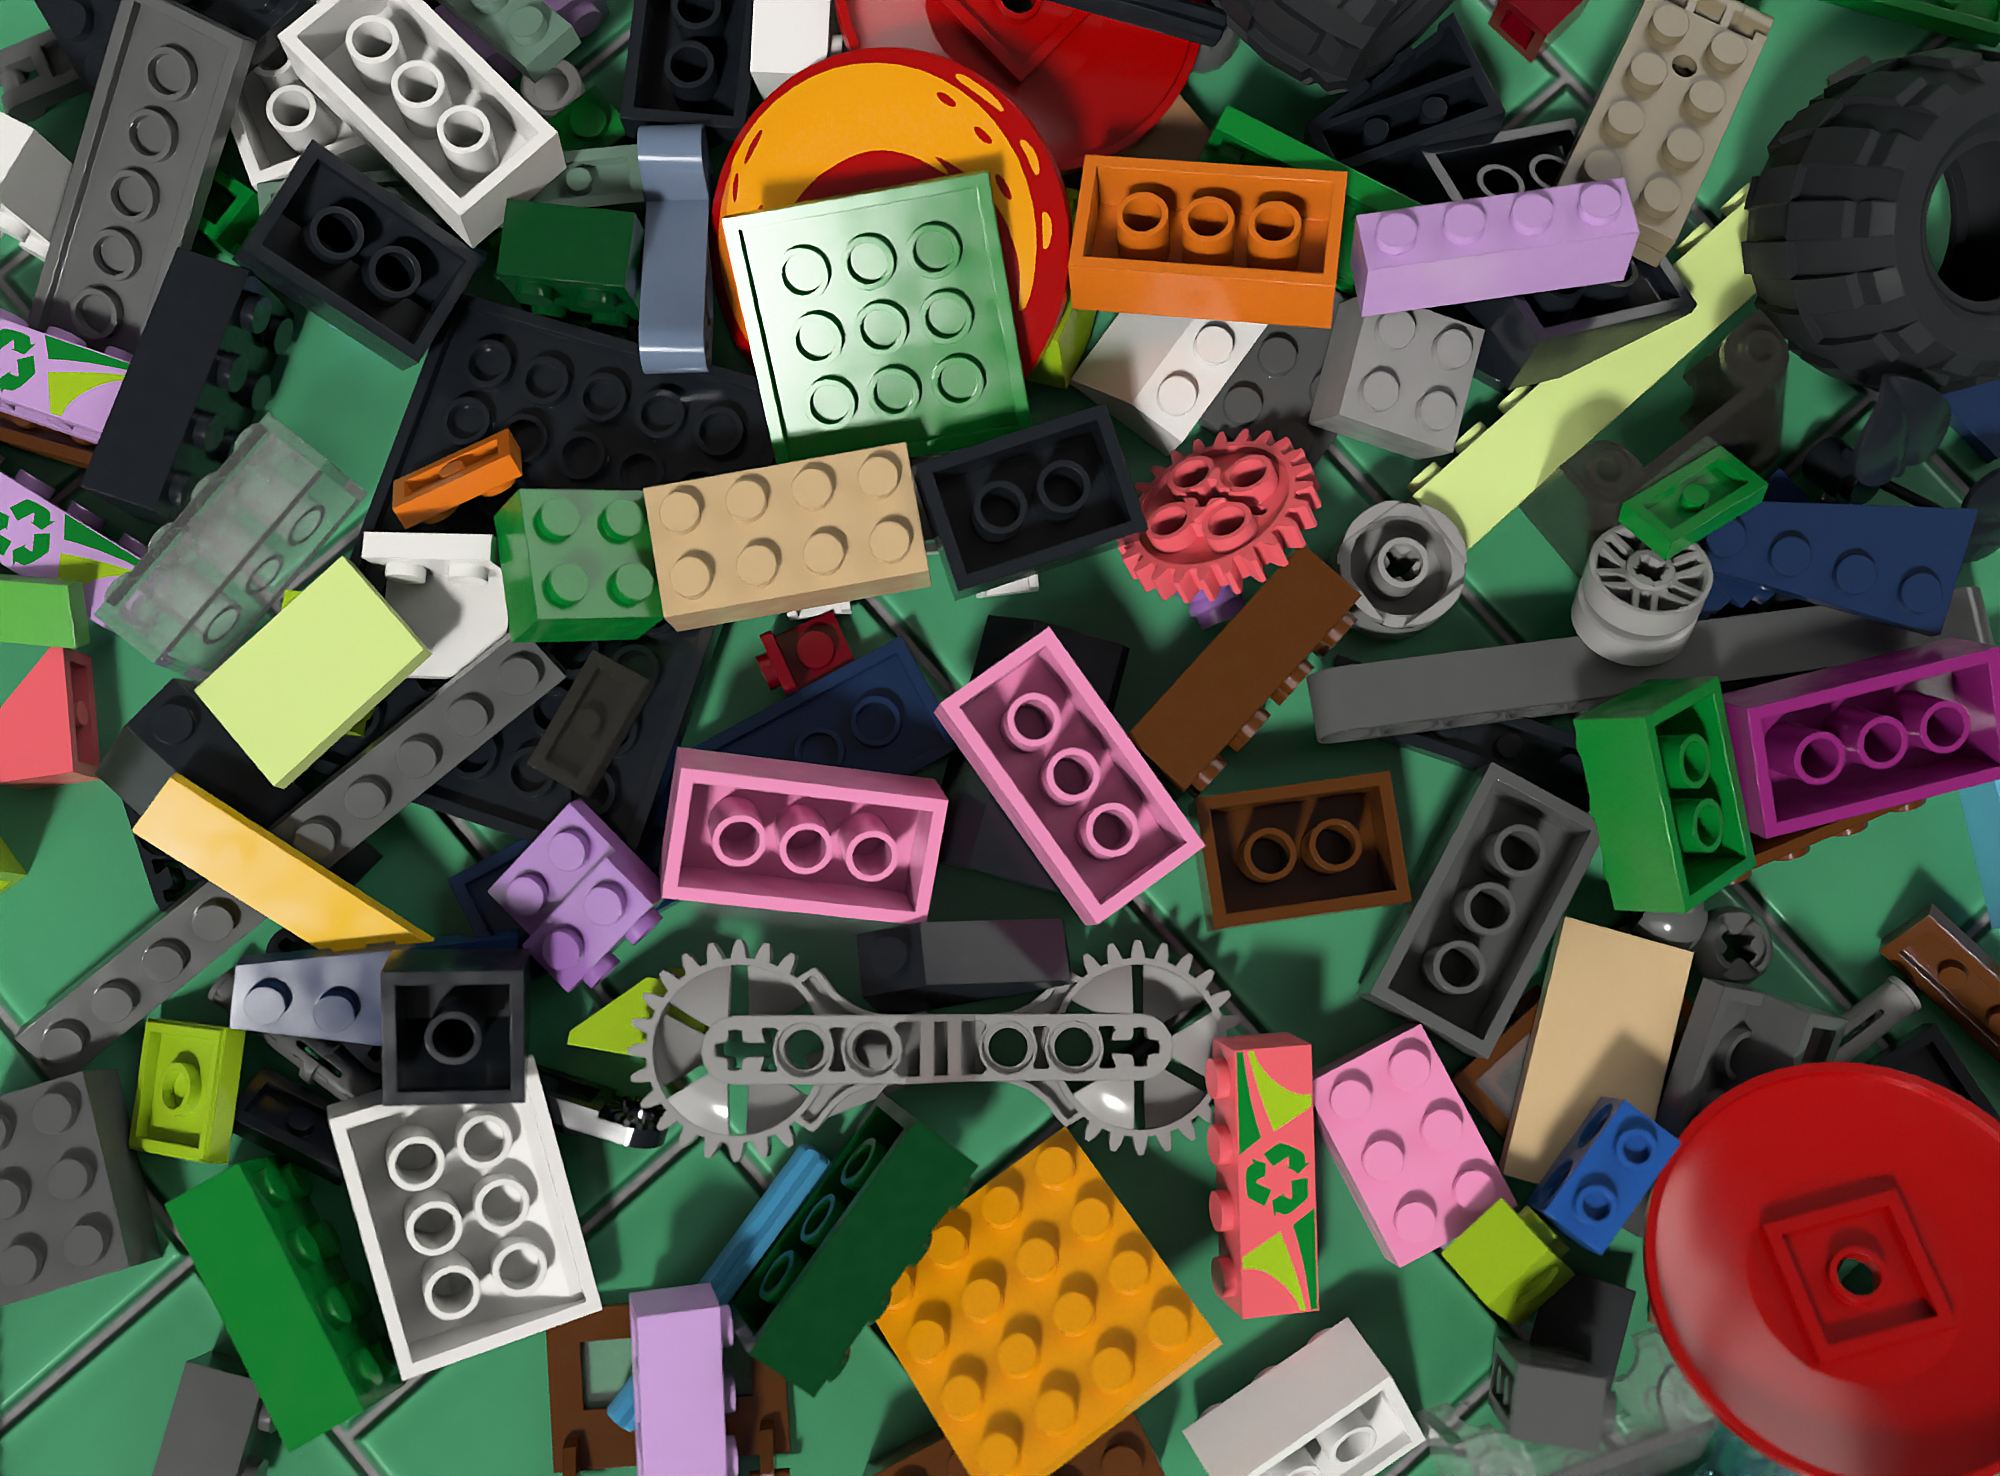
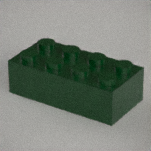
M881 1092L727 1304L731 1310L733 1329L748 1354L814 1398L825 1382L830 1383L834 1381L844 1370L850 1358V1347L865 1325L875 1323L883 1315L891 1300V1289L905 1269L915 1266L924 1257L932 1242V1231L946 1211L957 1208L966 1198L972 1186L971 1176L979 1165Z

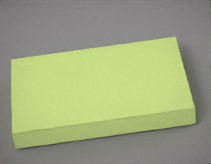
M341 556L194 691L272 785L285 789L426 661L432 653L355 564Z

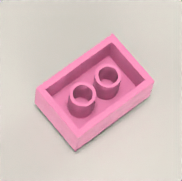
M1405 1023L1312 1072L1314 1125L1384 1258L1401 1268L1459 1237L1500 1198L1512 1208L1518 1205L1421 1024Z

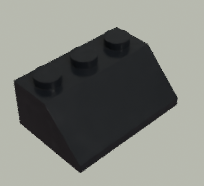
M634 0L619 117L630 144H637L639 126L703 124L706 130L709 149L737 138L740 130L748 121L753 79L750 73L754 0Z
M312 139L232 258V261L250 270L254 275L404 371L420 362L484 257Z

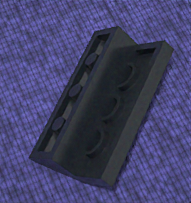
M988 615L970 682L1050 627L1113 715L1130 648L1123 644L1039 620ZM958 749L949 756L941 789L949 801L937 863L983 872L1015 884L1063 894L961 750Z

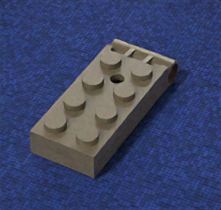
M1641 0L1553 187L1624 177L1640 231L1632 256L1657 267L1678 239L1767 40L1766 36L1773 24L1774 17L1737 0Z

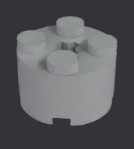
M1401 500L1385 501L1365 510L1352 522L1334 547L1327 565L1362 595L1349 609V612L1358 619L1352 625V628L1366 635L1371 640L1386 642L1389 640L1406 639L1421 633L1453 606L1459 598L1464 585L1467 552L1464 540L1456 526L1436 508L1425 504L1419 506L1411 503H1402ZM1399 564L1406 573L1402 578L1400 576L1392 578L1387 573L1386 568H1393Z

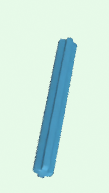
M807 1143L798 1146L698 1283L711 1284L719 1305H727L829 1165L830 1161L814 1146ZM633 1375L629 1377L607 1409L609 1417L620 1427L630 1432L635 1430Z

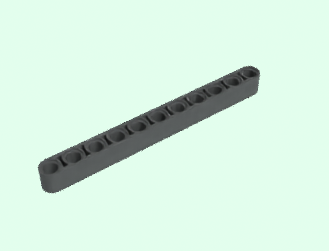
M1962 587L1954 589L1941 635L1933 637L1824 606H1812L1696 621L1683 650L1674 658L1652 666H1629L1613 662L1594 652L1579 636L1333 667L1310 674L1306 677L1317 741L1330 744L1496 723L1522 717L1534 718L1588 711L1648 679L1718 676L1722 693H1727L1951 637L1994 646L1995 642L1980 587Z

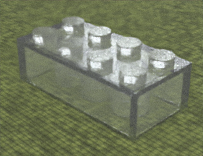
M267 413L259 423L250 425L240 434L235 442L234 452L219 470L208 474L196 485L191 495V502L175 521L165 524L156 531L149 541L148 552L131 572L122 574L111 583L104 596L105 602L93 615L152 663L202 683L226 661L368 492L270 413Z

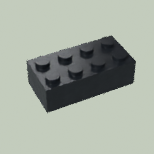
M177 247L81 482V487L137 519L205 541L210 527L218 523L224 512L226 504L224 491L232 471L242 464L247 454L249 443L247 433L255 413L260 411L268 401L271 391L270 375L278 355L283 354L288 349L293 336L292 320L294 314L250 270Z

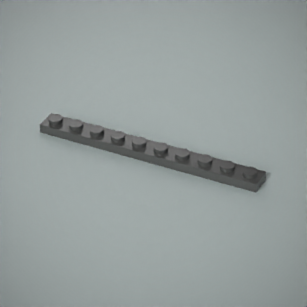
M509 632L266 828V830L326 869H329L565 679L566 669L542 642L511 643ZM204 878L22 1025L14 1039L59 1078L74 1074L268 917Z

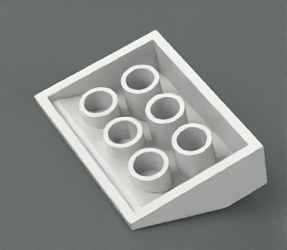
M528 1055L525 1103L383 1106V1089L327 1106L329 1124L402 1381L603 1310L533 1055Z

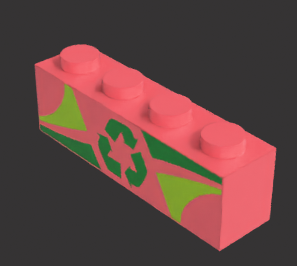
M1288 1032L1212 1038L1213 1058H1209L1206 1062L1205 1081L1208 1093L1214 1099L1215 1124L1210 1125L1207 1132L1208 1152L1212 1163L1216 1165L1217 1190L1212 1191L1209 1197L1210 1218L1214 1229L1218 1232L1219 1256L1213 1257L1211 1263V1277L1215 1293L1242 1319L1318 1311L1312 1044Z

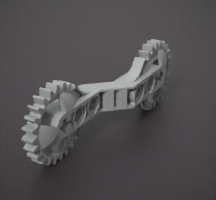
M736 940L731 958L725 957L718 944L710 943L707 946V964L702 965L692 954L686 953L682 955V963L686 972L685 976L681 978L677 974L666 970L659 973L668 992L664 996L654 993L643 994L642 998L655 1012L652 1018L632 1019L631 1025L647 1033L646 1043L628 1047L627 1053L646 1058L647 1067L635 1072L630 1076L631 1082H651L654 1089L641 1101L640 1105L642 1108L662 1104L666 1109L657 1124V1128L662 1131L679 1122L684 1126L678 1145L682 1148L689 1146L699 1135L705 1137L704 1156L709 1159L717 1154L723 1142H727L733 1162H739L745 1155L747 1143L751 1141L761 1158L771 1155V1136L774 1134L787 1147H791L797 1143L796 1133L792 1125L794 1122L814 1132L825 1122L839 1103L852 1093L869 1086L970 1081L1006 1082L1027 1089L1044 1101L1065 1127L1082 1117L1088 1119L1084 1130L1085 1140L1090 1142L1103 1128L1108 1131V1147L1110 1151L1116 1152L1124 1136H1131L1135 1152L1138 1155H1143L1147 1146L1148 1136H1155L1159 1145L1167 1152L1171 1150V1131L1178 1129L1190 1141L1196 1139L1195 1130L1191 1122L1196 1116L1211 1124H1215V1114L1208 1105L1212 1098L1207 1088L1203 1092L1166 1071L1165 1068L1171 1061V1058L1205 1077L1206 1062L1209 1058H1213L1212 1038L1227 1037L1226 1030L1239 1024L1242 1019L1241 1016L1221 1015L1219 1007L1230 998L1231 993L1228 990L1210 995L1206 990L1215 973L1212 969H1208L1193 977L1189 974L1193 955L1186 953L1175 965L1168 963V944L1161 943L1158 946L1152 959L1145 958L1141 940L1133 941L1129 958L1122 959L1113 943L1106 945L1107 964L1102 966L1087 953L1082 956L1086 972L1085 976L1081 978L1071 972L1073 984L1048 988L1028 1005L1011 1012L997 1014L889 1015L870 1012L853 1005L835 990L818 968L814 967L801 976L796 977L793 974L797 967L799 956L794 953L788 954L777 966L773 964L774 949L772 944L763 943L755 959H751L746 941ZM1132 965H1142V1014H1133ZM733 966H748L749 1015L730 1017ZM1203 1000L1209 1013L1171 1035L1163 1023ZM1073 1001L1095 1014L1064 1013L1069 1003ZM809 1003L814 1012V1015H789ZM672 1004L710 1027L707 1033L704 1034L667 1014ZM1072 1027L1080 1028L1086 1032L1091 1042V1051L1088 1058L1081 1064L1074 1066L1062 1063L1057 1058L1054 1049L1055 1040L1058 1035L1065 1029ZM1099 1027H1112L1108 1040H1130L1134 1034L1133 1028L1141 1027L1143 1037L1154 1040V1052L1145 1053L1143 1064L1134 1065L1132 1055L1123 1052H1108L1112 1065L1110 1067H1099L1104 1050ZM777 1028L778 1032L773 1045V1055L777 1070H769L768 1068L772 1055H757L744 1058L742 1069L737 1068L735 1057L725 1056L724 1045L736 1040L737 1030L742 1031L744 1042L769 1043L772 1042L769 1029ZM805 1029L812 1030L818 1034L824 1045L823 1058L818 1065L811 1069L802 1068L797 1065L791 1058L789 1050L790 1042L794 1035ZM869 1029L882 1031L888 1036L892 1044L891 1058L886 1065L880 1068L867 1067L857 1057V1040L862 1033ZM1000 1029H1016L1026 1039V1054L1015 1065H1000L990 1055V1039ZM705 1065L709 1074L671 1096L666 1085ZM1143 1080L1145 1128H1134V1081ZM1065 1081L1094 1082L1071 1093ZM730 1084L748 1085L745 1134L731 1133ZM791 1084L814 1085L809 1095H806Z

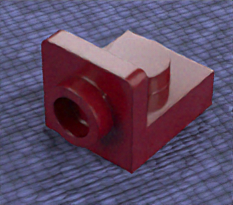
M833 611L774 636L771 630L759 635L766 652L755 656L770 690L772 691L782 686L787 697L855 661Z

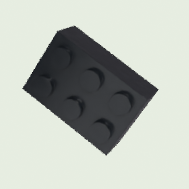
M1106 403L915 464L914 481L955 601L1136 542L1148 530Z

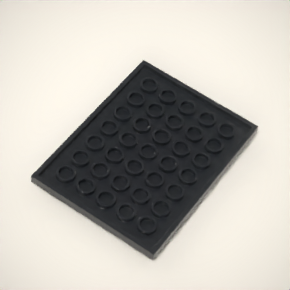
M462 293L431 342L350 561L355 564L385 599L387 585L385 572L362 558L364 532L487 534L497 538L494 516L518 489L643 491V488L776 465L757 377L712 364L710 372L644 374L640 360L639 343ZM509 428L521 449L523 474L516 478V481L510 488L492 497H484L481 494L460 504L453 514L440 522L427 524L423 521L408 529L404 528L392 509L394 480ZM664 618L637 640L542 642L566 669V678L411 803L534 842L569 803L581 798L641 859L675 763L677 747H680L723 624L677 632ZM406 678L376 705L372 717L366 721L364 736L344 734L308 769L332 776L451 679Z

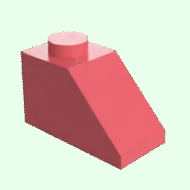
M50 647L0 707L1 785L32 790L101 780L95 775L101 763L91 656L70 648Z

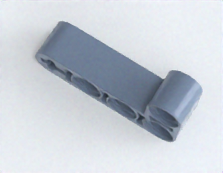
M703 124L639 126L637 133L638 163L647 201L638 333L642 369L644 374L710 372L715 290L710 260V220L716 183L705 126Z

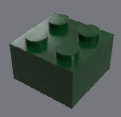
M507 199L496 274L524 311L568 323V318L591 321L594 327L602 330L626 332L629 330V325L639 326L645 231L635 212Z

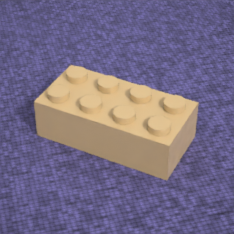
M906 442L643 488L663 615L677 632L932 587Z

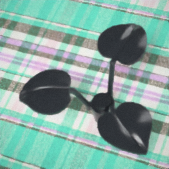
M1883 374L1876 404L1858 437L1855 447H1852L1838 436H1829L1815 444L1803 461V476L1825 492L1819 499V503L1863 505L1870 501L1879 489H1882L1915 507L1945 508L1891 480L1903 476L1906 466H1914L1924 462L1938 449L1950 426V405L1941 393L1920 380L1897 374ZM2000 468L1992 470L1976 482L1962 502L1961 508L1978 509L1962 563L1981 560L2000 548ZM1777 593L1767 612L1820 605Z

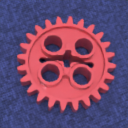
M1243 429L1234 441L1228 442L1223 431L1218 433L1214 444L1206 448L1203 442L1197 439L1193 442L1191 454L1184 456L1175 450L1171 452L1173 464L1168 468L1153 465L1150 470L1155 479L1151 483L1141 482L1134 484L1148 530L1138 541L1118 547L1132 578L1134 580L1138 579L1146 592L1156 588L1163 600L1169 599L1178 591L1183 602L1190 603L1199 590H1204L1211 602L1217 598L1220 588L1229 585L1237 595L1242 592L1243 579L1250 575L1261 583L1266 581V573L1263 567L1269 563L1284 567L1289 564L1283 552L1286 547L1303 548L1306 545L1300 530H1307L1317 526V521L1312 511L1322 507V502L1317 493V490L1320 489V484L1302 448L1294 450L1288 437L1275 442L1271 431L1266 430L1254 441L1249 429Z

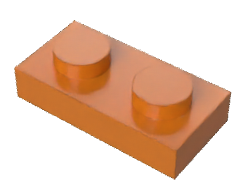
M509 428L394 480L392 509L404 528L408 529L423 521L427 524L440 522L453 514L460 504L481 494L484 497H492L510 488L516 481V478L523 474L521 449Z

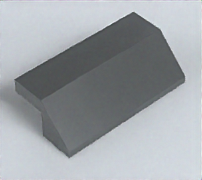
M1703 977L1654 1122L1678 1139L1690 1122L1710 1103L1730 1089L1754 1077L1777 1069L1806 1063L1834 1062L1848 1020L1749 986ZM1653 1184L1622 1226L1623 1229L1637 1237H1643L1644 1218Z

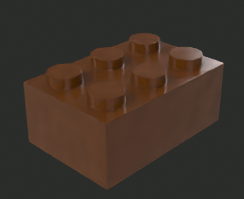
M1390 771L1194 798L1188 805L1190 825L1205 844L1202 849L1195 853L1207 932L1395 906L1412 901Z

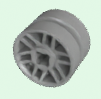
M1621 524L1607 530L1596 540L1591 549L1572 603L1571 619L1578 636L1590 649L1600 656L1623 665L1652 666L1674 658L1686 646L1712 587L1713 570L1711 563L1697 543L1665 561L1624 525Z

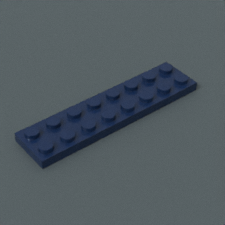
M900 636L691 749L914 776L949 757L959 747L934 714L939 703L905 641ZM674 766L641 857L644 864L658 878ZM521 839L447 879L476 937L494 936L497 931L521 929L518 948H524L522 944L530 935L487 891L533 842ZM666 898L655 910L661 913L683 900ZM530 954V983L549 973Z

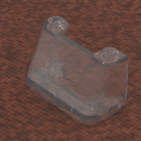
M1657 1325L1630 1335L1634 1348H1636L1634 1363L1626 1374L1616 1376L1613 1380L1623 1410L1616 1413L1613 1434L1611 1436L1601 1434L1599 1454L1538 1443L1523 1446L1518 1440L1509 1438L1506 1432L1496 1430L1490 1423L1479 1427L1465 1423L1458 1417L1454 1408L1448 1402L1416 1413L1439 1476H1670L1686 1470L1699 1462L1722 1422L1703 1404L1686 1382L1670 1356Z

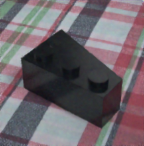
M1453 12L1439 23L1437 31L1414 49L1408 46L1395 56L1393 65L1369 83L1366 80L1362 81L1305 125L1303 144L1393 190H1397L1419 147L1500 132L1506 111Z

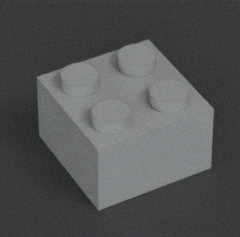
M1357 296L1340 303L1308 424L1416 460L1453 453L1485 330L1425 308L1361 317Z

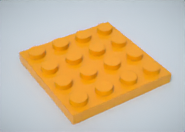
M1065 1126L965 1199L957 1208L949 1211L941 1218L932 1231V1242L928 1251L915 1266L907 1267L891 1289L892 1296L887 1309L876 1321L970 1476H1049L1222 1345L1218 1336Z

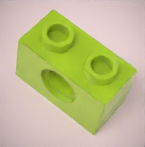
M1502 1198L1441 1252L1443 1257L1481 1300L1516 1328L1575 1275L1561 1259L1570 1249L1528 1205L1517 1213Z

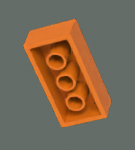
M1085 154L1068 262L1072 307L1079 310L1331 329L1348 172Z

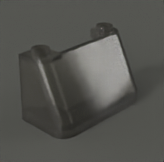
M1758 309L1734 328L1708 356L1690 369L1682 378L1689 386L1692 385L1693 399L1689 409L1679 418L1690 432L1647 466L1643 467L1635 456L1619 443L1609 440L1595 441L1583 447L1560 465L1518 506L1580 580L1596 540L1607 530L1621 525L1618 518L1623 502L1719 445L1757 475L1772 465L1778 458L1783 444L1790 359L1788 344L1782 333L1763 311Z

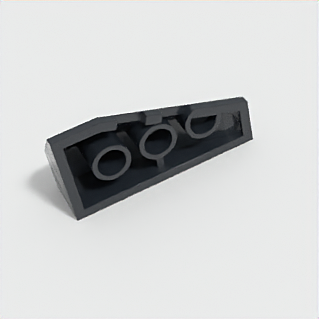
M175 677L123 727L95 772L97 777L141 816L146 812L169 778L177 772L264 829L268 828L312 792L298 777L285 789L273 786L194 690L198 686L191 680ZM365 839L328 870L355 886L384 856Z

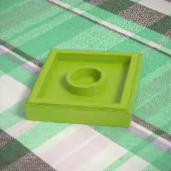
M147 1018L128 1144L129 1149L206 1164L228 1163L246 1030L173 1019Z

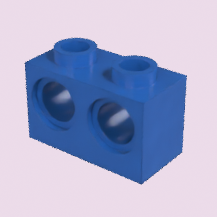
M1600 1097L1524 1205H1528L1539 1217L1577 1246L1602 1255L1682 1142L1625 1099Z

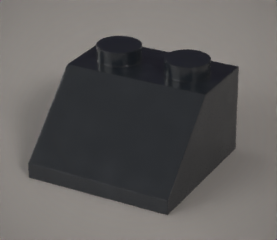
M530 948L392 950L380 972L383 1106L525 1103L531 1016Z

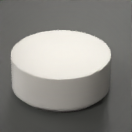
M563 59L536 83L532 82L524 74L521 80L523 99L546 121L585 92L577 70Z

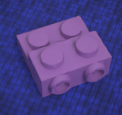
M581 798L569 803L487 891L530 935L522 946L530 948V954L567 992H570L582 982H585L593 989L621 962L613 952L626 939L633 946L641 941L662 920L663 917L655 909L666 899L661 896L659 878Z

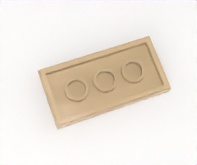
M1565 916L1561 918L1557 925L1498 1167L1501 1174L1539 1184L1600 1097L1625 1099L1651 1120L1655 1121L1694 952Z

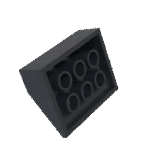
M1572 118L1419 147L1397 192L1425 206L1552 188L1580 130V126ZM1632 256L1623 281L1459 303L1456 305L1467 324L1485 330L1481 347L1507 390L1561 378L1692 313L1698 304L1666 256L1657 267Z

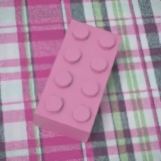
M1050 627L942 701L934 711L941 724L1085 925L1101 923L1205 846Z
M677 747L658 871L661 896L668 899L902 924L927 922L949 800L936 780L931 778Z

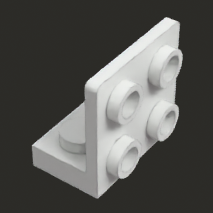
M364 532L362 558L385 572V578L387 579L385 600L432 653L407 678L452 679L510 632L498 543L495 536L487 534Z

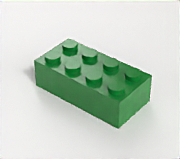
M278 1155L238 1162L164 1205L288 1453H291L366 1410L405 1384L399 1375L400 1371L391 1341L385 1336L380 1337L369 1316V1313L372 1312V1303L367 1290L357 1278L349 1277L339 1257V1254L342 1253V1244L336 1230L326 1219L320 1220L309 1198L313 1190L307 1173L302 1167Z

